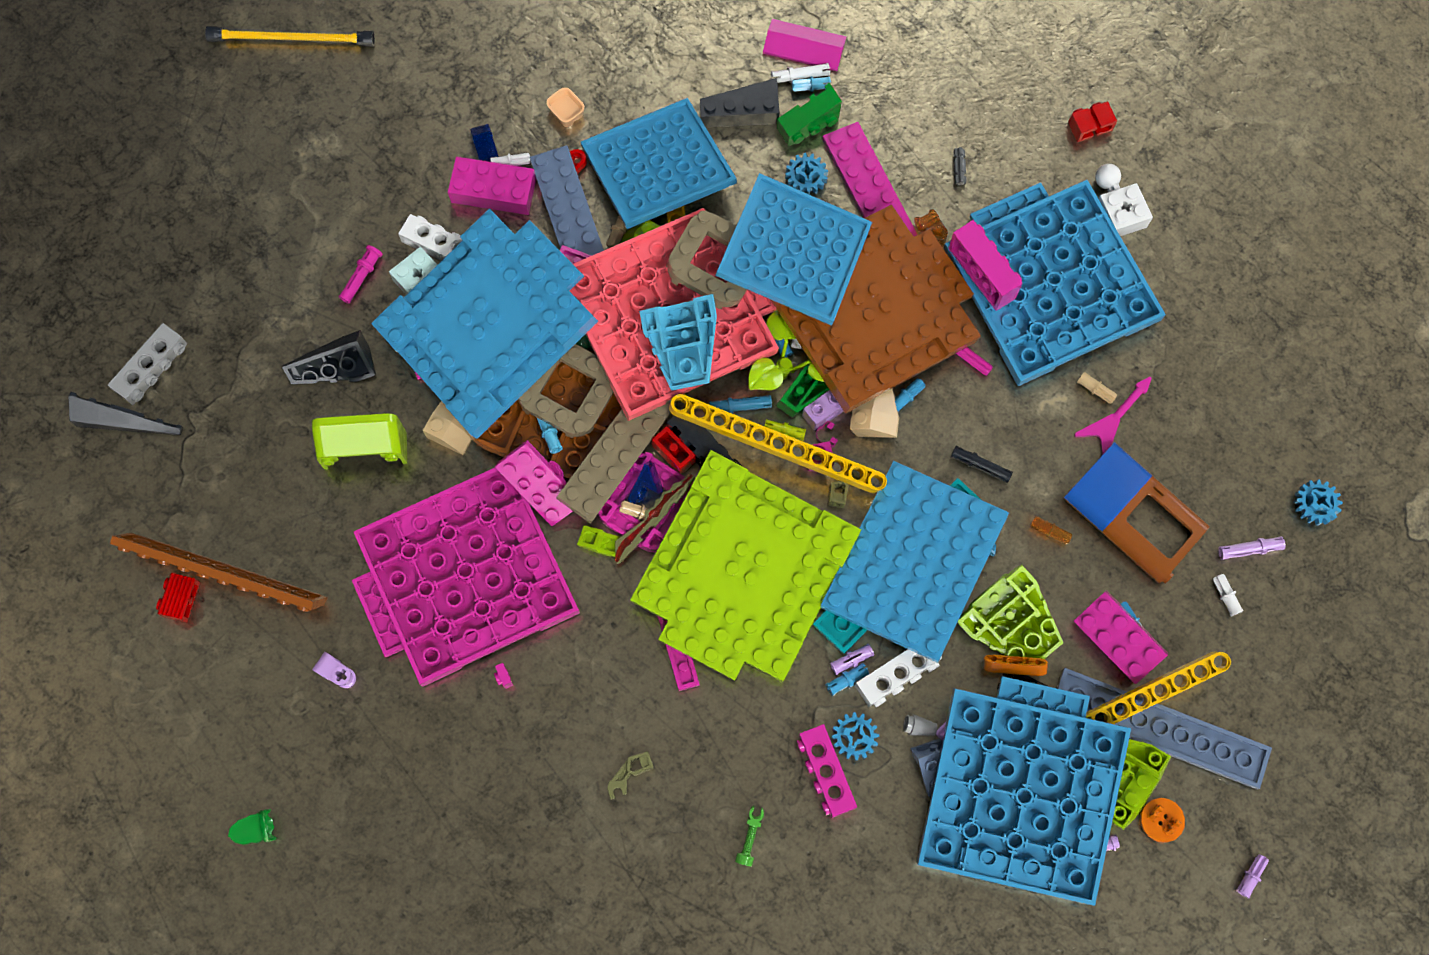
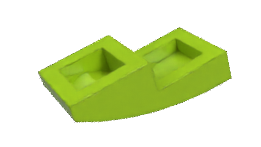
M584 525L577 545L602 555L620 559L626 539L621 543L615 555V541L621 536L605 533L601 529Z

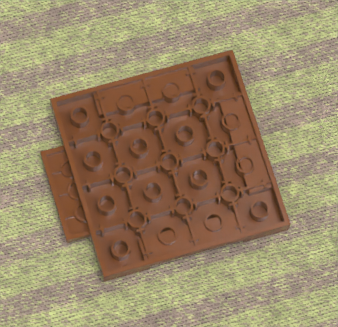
M892 205L864 218L871 221L872 224L832 325L771 300L845 414L976 343L981 337L960 306L962 302L972 298L974 295L931 230L928 229L913 237Z

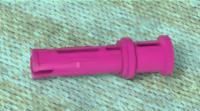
M366 246L365 254L361 259H358L357 268L339 295V299L347 304L351 303L367 274L373 272V266L378 258L382 257L381 251L373 246Z

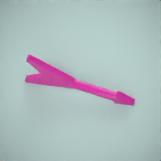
M1148 377L1135 385L1136 389L1115 413L1076 432L1074 436L1076 438L1098 437L1101 444V454L1103 455L1113 443L1120 418L1142 393L1146 394L1152 378Z

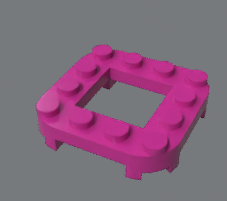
M649 452L641 453L598 513L603 524L621 536L640 523L633 516L621 513L619 507L621 502L627 499L642 476L665 491L670 490L674 483L681 482L685 478V476L654 458L653 454ZM693 482L689 485L687 492L677 504L674 503L670 507L668 513L653 529L649 528L641 536L643 541L638 547L648 552H657ZM684 485L676 489L673 493H671V495H674L678 490L683 488ZM643 523L626 539L633 542L646 525Z

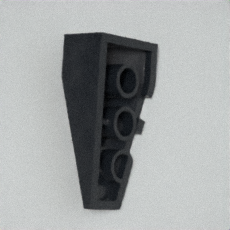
M361 330L342 336L282 366L291 384L317 383V381L337 383V381L343 380L358 382L376 374L370 347Z

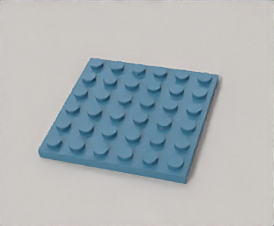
M688 98L581 141V146L626 229L737 184L734 173Z
M759 173L715 276L832 325L872 222Z

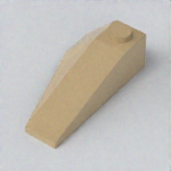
M890 389L852 410L850 429L857 437L897 438L899 414L896 409L893 390Z
M441 401L429 418L423 432L428 439L464 455L472 439L466 429Z

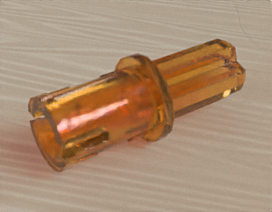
M1038 516L1034 517L1030 528L1047 535V538L1050 536L1066 545L1072 539L1071 533L1055 526L1056 523L1052 524Z

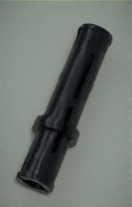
M957 445L955 446L951 458L967 464L969 468L978 469L1008 484L1013 471L978 456L976 452L972 453Z

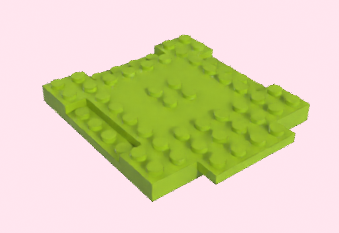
M711 450L630 601L668 621L658 639L659 641L735 681L745 662L783 682L821 608V603L839 568L843 567L861 529L825 510L822 511Z

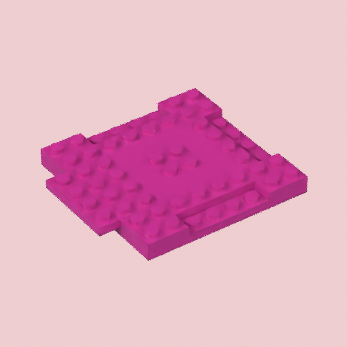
M496 468L354 531L370 572L353 579L352 582L385 657H389L405 649L419 684L422 687L462 669V666L539 630L548 629L580 614L529 502Z

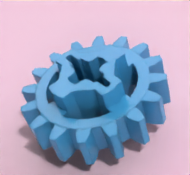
M804 153L802 158L796 155L795 161L790 159L789 165L786 166L787 173H785V179L788 180L787 185H793V188L806 192L809 195L810 191L817 194L818 188L823 189L824 183H827L828 177L826 176H828V170L825 169L826 163H820L821 157L814 159V154L807 157V154Z
M1320 479L1314 483L1310 480L1306 485L1303 484L1299 488L1300 491L1295 493L1298 499L1294 501V504L1299 505L1296 512L1301 511L1303 513L1300 518L1307 517V523L1310 524L1315 521L1317 526L1322 522L1328 524L1330 520L1336 519V514L1341 512L1338 506L1343 504L1342 501L1337 500L1341 494L1334 493L1336 487L1329 488V482L1326 481L1324 484H1321Z
M856 712L852 713V718L845 714V721L838 719L839 727L834 726L832 729L836 734L832 735L831 739L837 740L833 747H840L838 754L846 753L847 760L851 755L854 756L855 761L858 760L859 755L866 759V752L870 754L874 752L871 746H878V743L874 741V739L879 737V734L874 733L877 725L871 726L872 719L864 720L865 714L863 713L859 718ZM856 722L854 727L844 728L845 725ZM863 726L868 730L869 736L865 735ZM858 728V737L861 739H857L852 746L853 737L850 734H853ZM841 737L845 738L848 744L847 748L842 743ZM866 745L864 749L855 751L856 746Z

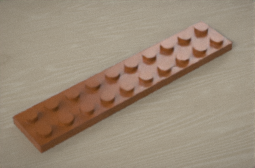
M134 533L113 535L110 544L118 546L117 549L120 551H133L137 553L138 557L150 559L151 557L157 559V563L162 565L173 564L180 571L190 572L191 570L197 572L199 577L207 579L212 577L217 579V582L220 584L236 585L237 589L249 592L252 590L257 592L259 597H273L280 604L290 605L291 603L297 605V609L309 612L312 609L324 606L327 600L326 596Z

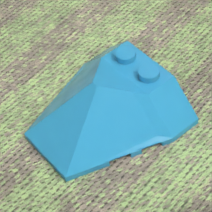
M713 294L693 298V301L641 310L640 317L643 333L650 340L653 354L657 355L662 365L660 368L671 391L710 383L717 319Z

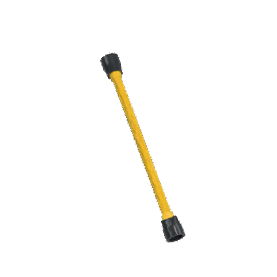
M206 26L205 29L207 42L225 41V39L248 38L263 40L349 41L368 47H374L375 45L374 31L365 30L349 35H338L330 33L301 34L296 32L228 31L217 26Z

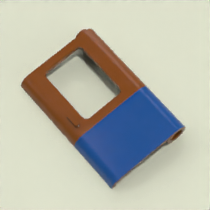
M1115 442L1063 497L1158 584L1161 582L1166 584L1173 577L1172 571L1210 527ZM1146 495L1154 498L1191 532V536L1172 558H1167L1127 522V517Z

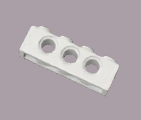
M412 214L409 215L398 233L403 243L415 249L421 247L428 255L440 261L462 241L459 234L455 232L451 234L445 231L442 226L438 224L432 225L422 216L418 215L416 217ZM429 233L427 236L421 237V234ZM446 241L444 245H438L439 242Z
M907 649L855 684V688L868 707L872 705L878 707L887 701L885 699L887 695L892 693L895 696L904 690V684L909 681L911 684L922 678L921 673L926 670L930 673L940 665ZM912 658H920L922 660V667L914 666ZM894 670H903L905 677L898 679L894 675ZM879 680L886 682L887 689L884 691L879 690L876 682Z

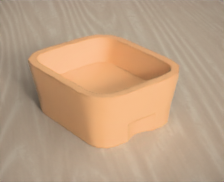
M569 88L559 89L547 99L546 103L551 113L564 127H570L574 121L579 120L583 116L585 106Z

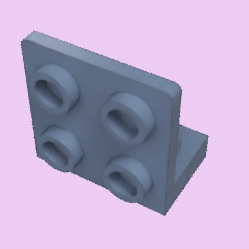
M940 738L910 748L912 756L919 764L926 793L929 797L932 796L943 744Z

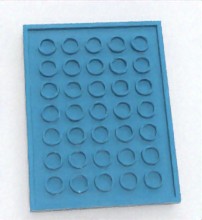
M893 461L886 475V486L877 492L859 528L861 532L843 567L839 568L821 603V608L938 663L1009 512Z

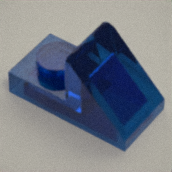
M489 124L471 128L470 131L479 160L491 162L490 158L499 157Z
M649 461L644 464L627 501L633 504L644 501L648 494L646 488L656 493L663 491L653 462Z

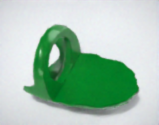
M271 809L260 810L257 814H252L238 820L229 829L228 837L235 843L242 845L258 843L262 840L264 842L276 840L277 837L272 836L274 829L273 820L268 816Z

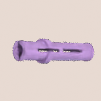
M1282 536L1271 539L1258 538L1257 541L1220 546L1218 553L1221 560L1259 553L1260 555H1265L1267 552L1284 550L1285 540Z

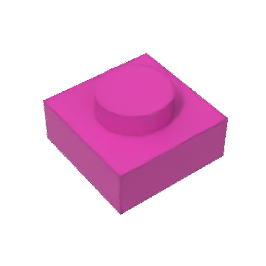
M504 663L496 665L497 672L494 673L498 685L503 684L505 689L514 686Z

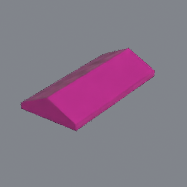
M772 19L767 32L763 54L813 66L829 63V70L837 71L847 36Z

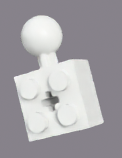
M1104 164L1099 167L1095 175L1096 182L1101 188L1108 189V193L1100 195L1099 201L1119 235L1123 236L1147 228L1153 216L1138 184L1120 188V169L1114 164Z

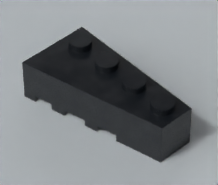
M777 78L700 99V119L706 128L775 125L780 114Z
M676 416L667 421L669 429L696 455V464L700 468L711 450L742 466L738 460L731 458L727 449L719 444L706 428Z

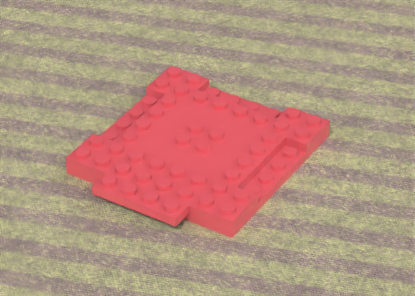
M704 208L573 264L584 277L570 292L598 320L586 333V336L610 381V386L628 421L665 405L675 395L684 394L702 386L698 385L671 391L660 368L662 365L657 355L653 354L650 340L643 333L640 311L693 301V298L702 296L680 283L678 286L673 284L666 264L690 220L699 214L700 211H705ZM706 235L690 263L727 283V280L715 276L727 246ZM747 289L737 306L722 307V309L716 308L717 319L710 382L737 369L742 370L749 367L758 359L768 358L777 354L779 347L762 317L776 311V307L770 299Z

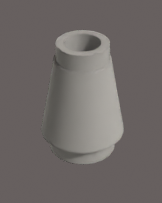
M915 714L907 715L904 720L903 731L908 733V735L935 736L937 723H933Z

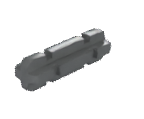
M959 147L953 151L955 157L954 174H956L954 179L955 184L961 186L966 184V176H964L966 174V159H964L965 150Z

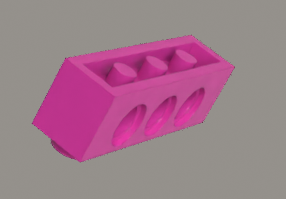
M823 724L800 733L797 745L800 752H805L808 760L805 761L808 772H813L816 781L813 784L817 794H822L824 802L821 804L825 814H830V817L834 818L856 809L857 804L825 725ZM814 746L821 747L823 755L815 757L811 752V748ZM823 766L829 767L831 776L828 778L822 777L820 768ZM836 787L840 792L839 798H831L828 795V789Z

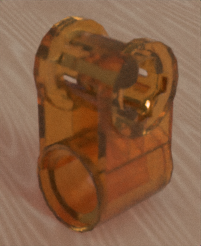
M931 209L928 214L922 217H915L914 222L918 231L922 233L930 229L934 236L938 235L941 237V239L937 240L943 248L948 231L937 212Z

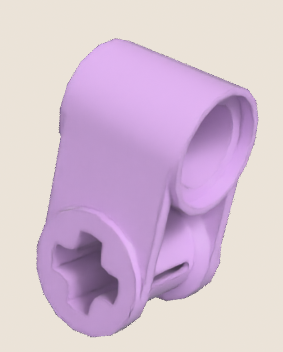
M325 651L312 669L325 679L343 688H350L356 682L355 673ZM342 674L347 676L345 680L341 678Z

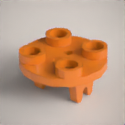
M1157 798L1144 805L1139 823L1149 838L1156 842L1166 843L1174 841L1182 834L1185 827V817L1177 803L1170 799Z

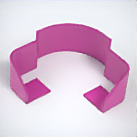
M827 421L823 426H819L817 432L819 429H823L826 424H828L827 427L829 429H832L835 424ZM816 432V439H817L818 443H823V442H821V441L818 439V437H817V432ZM832 436L830 441L834 445H831V448H834L838 440Z

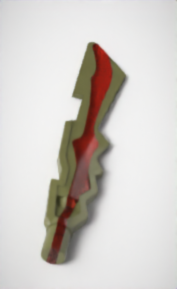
M691 473L681 482L674 483L670 490L663 492L661 498L656 499L654 507L645 510V519L615 541V561L617 564H620L643 541L641 536L650 527H656L668 513L670 507L674 503L677 504L687 492L689 485L696 479Z

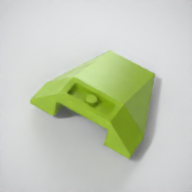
M1129 739L1112 820L1113 824L1124 830L1137 817L1160 782L1171 759L1170 755L1151 744Z

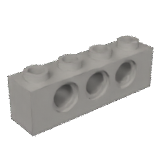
M162 323L109 382L108 386L133 406L143 398L145 391L157 382L160 374L171 366L176 356L183 353L187 342L179 334ZM167 347L164 352L160 353L162 348ZM153 362L150 368H146L149 363ZM139 378L137 383L132 384L134 379Z

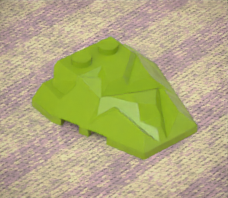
M1022 564L1011 572L1002 575L973 600L969 608L961 614L958 620V624L971 638L988 645L989 648L994 651L997 650L1006 656L1045 659L1063 644V640L1036 579Z

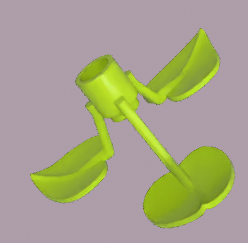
M778 310L774 311L767 319L766 325L775 340L784 339L782 353L776 365L769 358H761L754 362L748 377L749 390H775L781 386L783 380L788 377L790 372L795 373L796 370L808 364L810 365L808 367V374L812 378L824 382L810 360L793 367L791 360L785 358L788 339L796 338Z

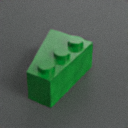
M830 82L825 85L826 90L817 96L812 94L809 96V102L801 107L796 105L777 119V130L788 146L799 144L809 135H816L821 129L827 126L831 127L838 122L842 101Z
M809 364L804 366L776 405L792 418L830 390L825 382L818 381L808 374Z

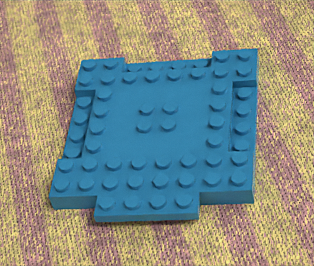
M1088 180L1051 196L1047 194L1042 183H1038L970 214L969 218L971 221L974 220L977 225L980 224L983 227L987 238L996 244L997 251L1001 256L1007 258L1011 269L1017 272L1022 279L1023 284L1016 299L998 311L992 307L949 251L950 241L945 243L943 248L974 293L972 298L1000 348L999 353L1017 386L1049 373L1057 366L1122 336L1127 337L1161 321L1166 315Z
M490 208L460 236L462 241L405 297L400 295L371 323L446 405L445 407L468 433L476 439L598 322L570 292L584 275L530 220L514 234Z
M1003 676L1000 679L997 698L953 688L944 730L945 735L927 819H925L917 864L1095 906L1131 728L1085 718L1090 696Z

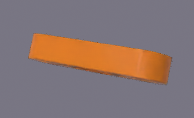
M986 655L983 668L993 673L1044 676L1047 674L1048 662L1042 658Z

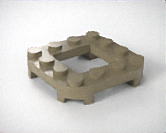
M700 211L699 214L695 215L688 223L667 261L666 267L672 278L671 282L676 286L680 283L702 296L713 294L715 307L718 309L737 306L747 289L729 281L725 283L690 263L706 235L728 247L736 226L718 215L707 211Z
M575 344L518 400L527 415L531 414L566 433L565 436L573 438L591 433L614 392L597 356ZM561 362L596 380L577 413L541 394L557 365Z

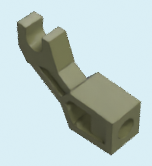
M856 462V463H859V464H861V465H864V466H865V463H862V462ZM852 470V477L859 480L860 474L856 470ZM836 479L831 483L828 506L844 508L849 488L847 483ZM841 487L843 489L842 494L834 492L836 488Z
M648 751L628 757L614 778L609 781L607 790L611 800L616 799L614 791L618 788L622 790L623 796L627 795V780L631 775L637 776L654 769ZM639 759L642 768L636 769L634 772L631 771V762Z

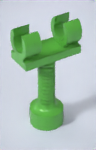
M755 805L749 811L747 820L749 827L742 852L737 853L735 859L736 863L746 866H752L754 857L751 856V847H753L755 832L758 827H761V820L764 817L763 808H761L759 816L753 815Z

